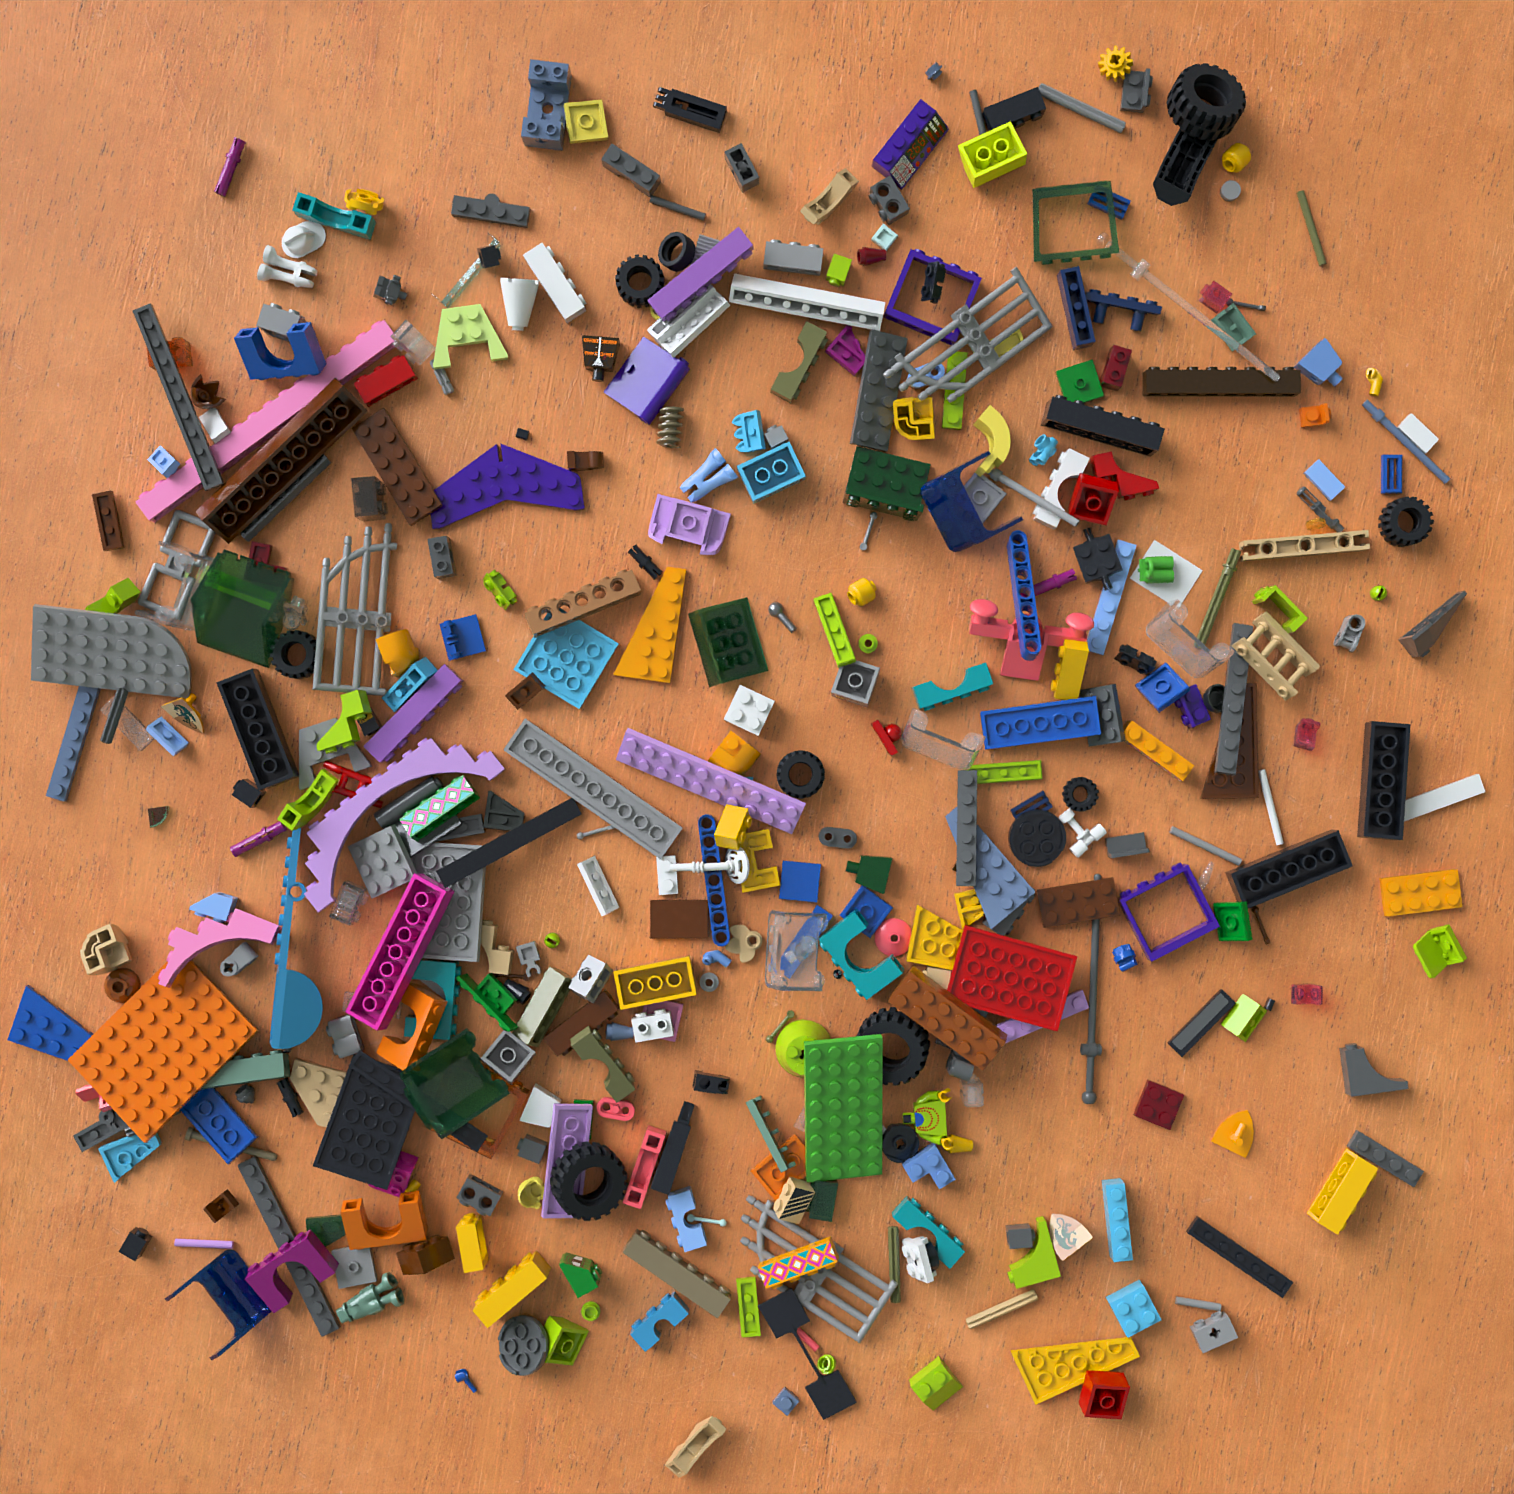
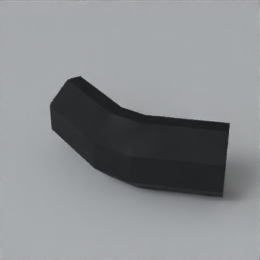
M1179 129L1153 182L1157 199L1170 206L1188 202L1197 179L1218 139L1210 141L1208 139L1199 140V137L1193 138L1189 136V133L1182 132Z

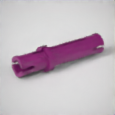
M234 137L229 153H226V161L215 187V193L226 197L238 163L241 162L240 157L246 144L245 141Z
M1073 568L1059 575L1054 574L1052 578L1033 585L1035 596L1054 588H1062V585L1077 580ZM1020 593L1022 597H1028L1026 594Z
M280 821L269 827H263L260 832L231 846L230 850L235 857H238L240 854L253 849L265 841L270 842L273 840V837L287 831V827ZM272 830L274 831V832H272V833H270V834L264 836L263 838L261 837L262 835H264V834H266V833H268V832H270V831H272ZM253 840H256L255 842H253V843H251V844H249V845H247V846L244 847L245 844H247V843H249V842H251V841H253Z

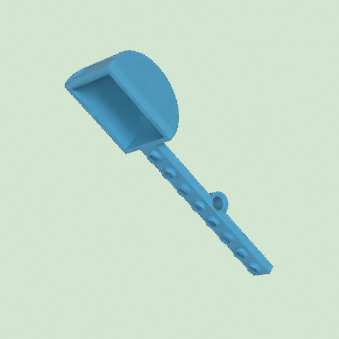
M301 828L293 830L292 836L287 839V849H290V855L285 858V868H288V875L283 877V887H286V894L281 896V906H284V913L279 915L278 926H282V932L277 934L276 945H280V951L275 953L274 964L278 965L269 1040L271 1047L274 1049H287L305 1042L316 1031L323 1012L322 998L316 985L302 973L286 969L293 902L302 900L306 892V888L302 883L295 882ZM294 886L299 887L302 891L301 895L297 898L293 897L290 893L291 888Z

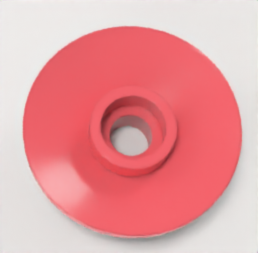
M886 919L875 931L876 946L885 955L890 956L893 954L894 956H900L908 951L912 930L901 919ZM897 935V941H891V936Z

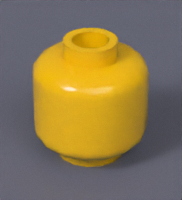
M1241 143L1231 145L1222 156L1223 167L1233 173L1243 170L1251 160L1249 148Z
M861 578L849 586L847 596L853 605L864 606L875 599L877 588L873 581Z

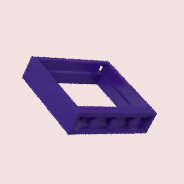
M910 249L883 318L932 337L943 328L893 309L912 260L927 266L930 262L939 261L940 264L945 265L947 274L973 284L965 303L969 309L982 278L978 277L979 275L976 272L961 270V267L956 264H946L939 257H929L922 250ZM958 327L953 333H949L940 341L954 345L960 333Z
M1177 863L1171 867L1172 870L1166 873L1162 871L1154 875L1155 879L1149 882L1145 880L1138 883L1136 889L1132 891L1127 889L1121 892L1120 897L1117 898L1146 958L1151 962L1220 927L1187 864ZM1183 873L1207 921L1150 950L1126 901Z

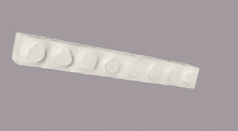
M735 273L729 296V302L877 331H880L885 302Z

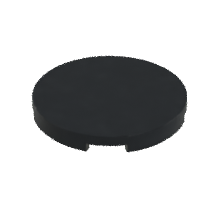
M1033 809L1022 813L1014 820L1009 830L1008 843L1014 856L1022 863L1033 867L1046 866L1052 863L1064 850L1066 831L1062 822L1054 814L1042 809Z

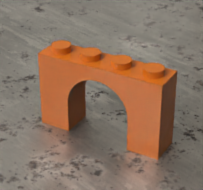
M409 983L401 1002L409 1006L416 1015L414 1035L407 1043L398 1037L383 1035L376 1053L404 1072L419 1074L447 1001L419 984Z
M420 1191L400 1193L398 1207L402 1220L392 1227H380L373 1224L366 1215L362 1198L344 1200L340 1213L349 1249L361 1250L370 1247L400 1245L402 1243L426 1240L428 1225Z

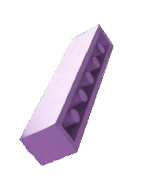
M737 227L647 300L649 305L663 322L672 320L680 308H687L695 296L700 297L707 291L706 287L711 283L713 285L718 283L722 279L721 275L726 271L731 272L737 267V262L742 258L743 260L749 258L753 253L752 250H754L753 244L743 231Z
M444 664L363 747L380 763L384 761L389 762L395 756L393 752L398 747L400 749L408 743L407 738L411 734L415 735L422 728L421 724L425 720L429 721L436 714L434 711L438 707L442 708L449 701L447 697L452 692L456 694L462 688L461 683L463 680L448 665Z

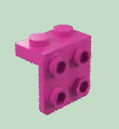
M401 1151L388 1190L368 1185L400 1198V1193H404L408 1187L410 1176L419 1157Z

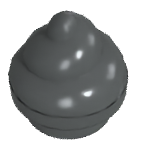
M244 1084L235 1092L240 1103H254L255 1091L252 1086Z

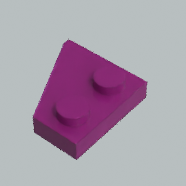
M846 325L828 346L825 353L855 376L864 365L865 354L860 349V343L851 330L852 326Z

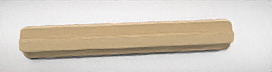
M1032 1289L966 1318L968 1328L973 1329L1038 1300L1037 1294Z

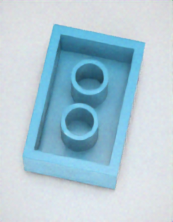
M790 442L784 443L737 466L739 475L753 504L806 478Z

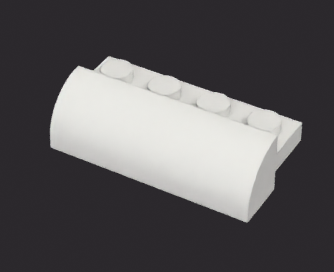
M711 284L706 287L707 291L700 297L695 296L687 308H680L672 320L663 322L659 318L647 329L659 346L673 358L730 306L728 301Z

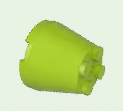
M804 1019L796 1020L786 1025L779 1033L775 1048L781 1067L793 1076L804 1078V1054L801 1052L804 1050V1041L831 1039L828 1031L821 1024Z

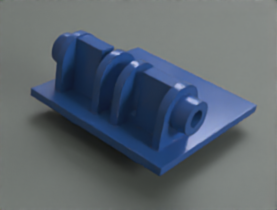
M477 614L452 621L447 620L439 624L449 661L486 651Z

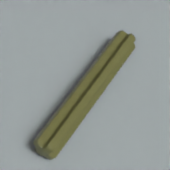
M889 1226L890 1282L894 1280L898 1283L890 1296L891 1303H900L899 1230L897 1226Z

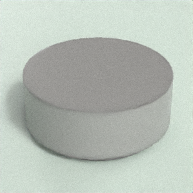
M1233 180L1225 182L1220 189V195L1226 201H1234L1241 192L1240 185Z

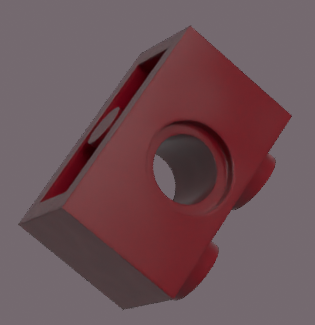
M1113 345L1109 349L1100 381L1101 387L1118 391L1122 387L1132 353L1131 349Z

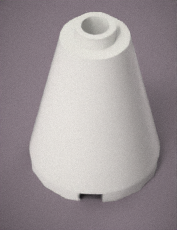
M500 278L508 326H512V330L524 331V327H528L539 280Z

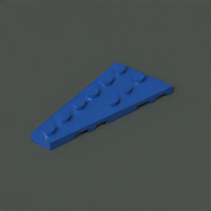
M27 985L7 1040L68 1061L93 1033L81 1027L80 1023L59 1007L57 1008L51 1004L43 995H39L30 985Z

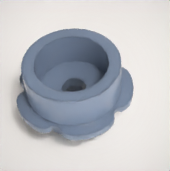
M935 62L925 72L928 79L932 78L935 80L942 73L940 70L942 65L939 66Z

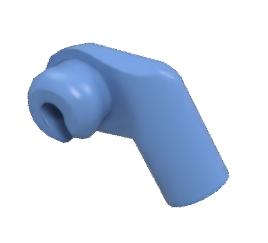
M719 950L706 952L702 958V962L705 965L719 962L725 968L732 961Z

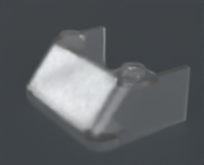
M159 541L158 545L176 551L174 564L178 569L185 571V575L174 607L163 605L158 607L156 612L136 610L135 614L163 625L188 631L198 630L204 621L221 571V564L213 557L171 541Z

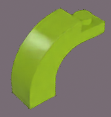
M321 769L309 789L298 800L288 803L277 820L291 831L303 827L329 801L332 796L331 792L339 780L327 770Z

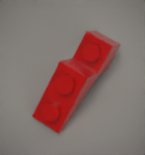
M1112 451L1093 455L1090 458L1094 477L1112 480L1113 477L1114 481L1117 482L1119 490L1118 499L1124 498V501L1135 499V495L1139 494L1146 497L1154 495V491L1159 489L1157 481L1120 469L1114 461Z

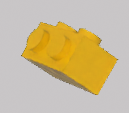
M726 804L714 833L717 846L739 850L741 843L745 841L746 830L750 828L752 823V817L749 815L748 808Z

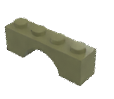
M806 321L797 339V343L801 346L804 353L803 362L794 371L779 372L770 393L789 403L793 399L797 400L801 389H799L801 383H806L810 372H808L810 366H815L819 358L817 355L819 349H824L828 341L825 330Z
M587 1026L570 1039L571 1046L582 1060L597 1059L607 1065L609 1071L604 1080L605 1089L618 1103L635 1090V1079L630 1072L626 1073L624 1071V1065L621 1060L613 1057V1051L607 1043L605 1045L600 1040L602 1037L599 1032Z

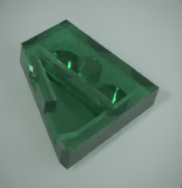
M341 1214L306 1218V1231L311 1229L325 1247L346 1235Z

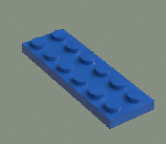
M1096 696L980 712L985 750L1101 734Z

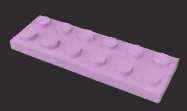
M554 1103L541 1211L542 1218H573L572 1215H568L561 1208L552 1194L550 1178L554 1176L551 1174L552 1167L557 1166L555 1163L557 1158H562L564 1156L563 1152L566 1149L570 1151L575 1144L581 1146L582 1142H589L593 1110L591 1104ZM586 1170L581 1172L575 1180L573 1188L575 1194L583 1195Z

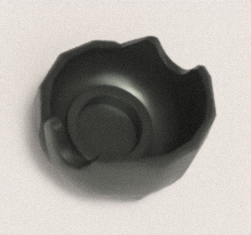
M1215 684L1206 689L1203 695V703L1209 711L1222 713L1225 686Z

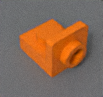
M1327 403L1299 409L1301 428L1325 425L1331 419V409L1328 408Z

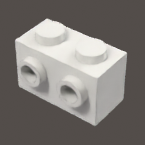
M665 1008L654 1010L653 1014H647V1012L636 1013V1017H633L631 1020L635 1043L674 1036L671 1011H666Z

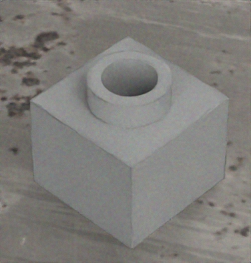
M774 425L766 430L767 433L764 434L771 450L787 443L789 440L782 425L779 427Z

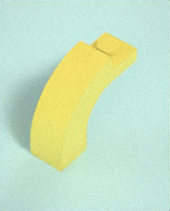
M991 405L987 407L973 424L986 436L989 442L988 455L975 471L980 477L985 472L989 474L994 467L998 468L1005 461L1010 450L1011 438L1008 425L1001 414Z

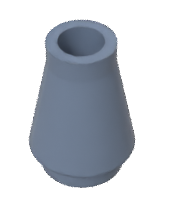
M614 1022L606 1025V1039H610V1041L633 1039V1027Z

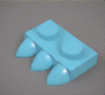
M754 410L737 415L732 420V423L742 427L734 433V436L744 440L738 443L736 449L740 452L766 449L760 411Z

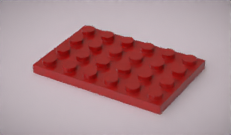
M964 925L947 991L969 1007L1058 1032L1078 956Z

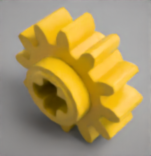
M1114 46V51L1107 48V55L1101 54V61L1098 62L1100 75L1106 74L1107 81L1113 77L1114 82H1117V77L1119 76L1124 80V73L1130 74V67L1133 66L1131 53L1127 52L1125 54V47L1121 48L1120 51H1118L1117 46Z

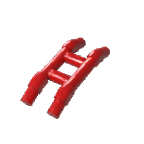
M325 761L323 764L324 768L341 774L340 781L332 792L350 798L357 795L356 792L345 788L349 777L360 781L357 789L372 783L371 779L373 777L329 761ZM377 800L372 806L381 808L383 801Z

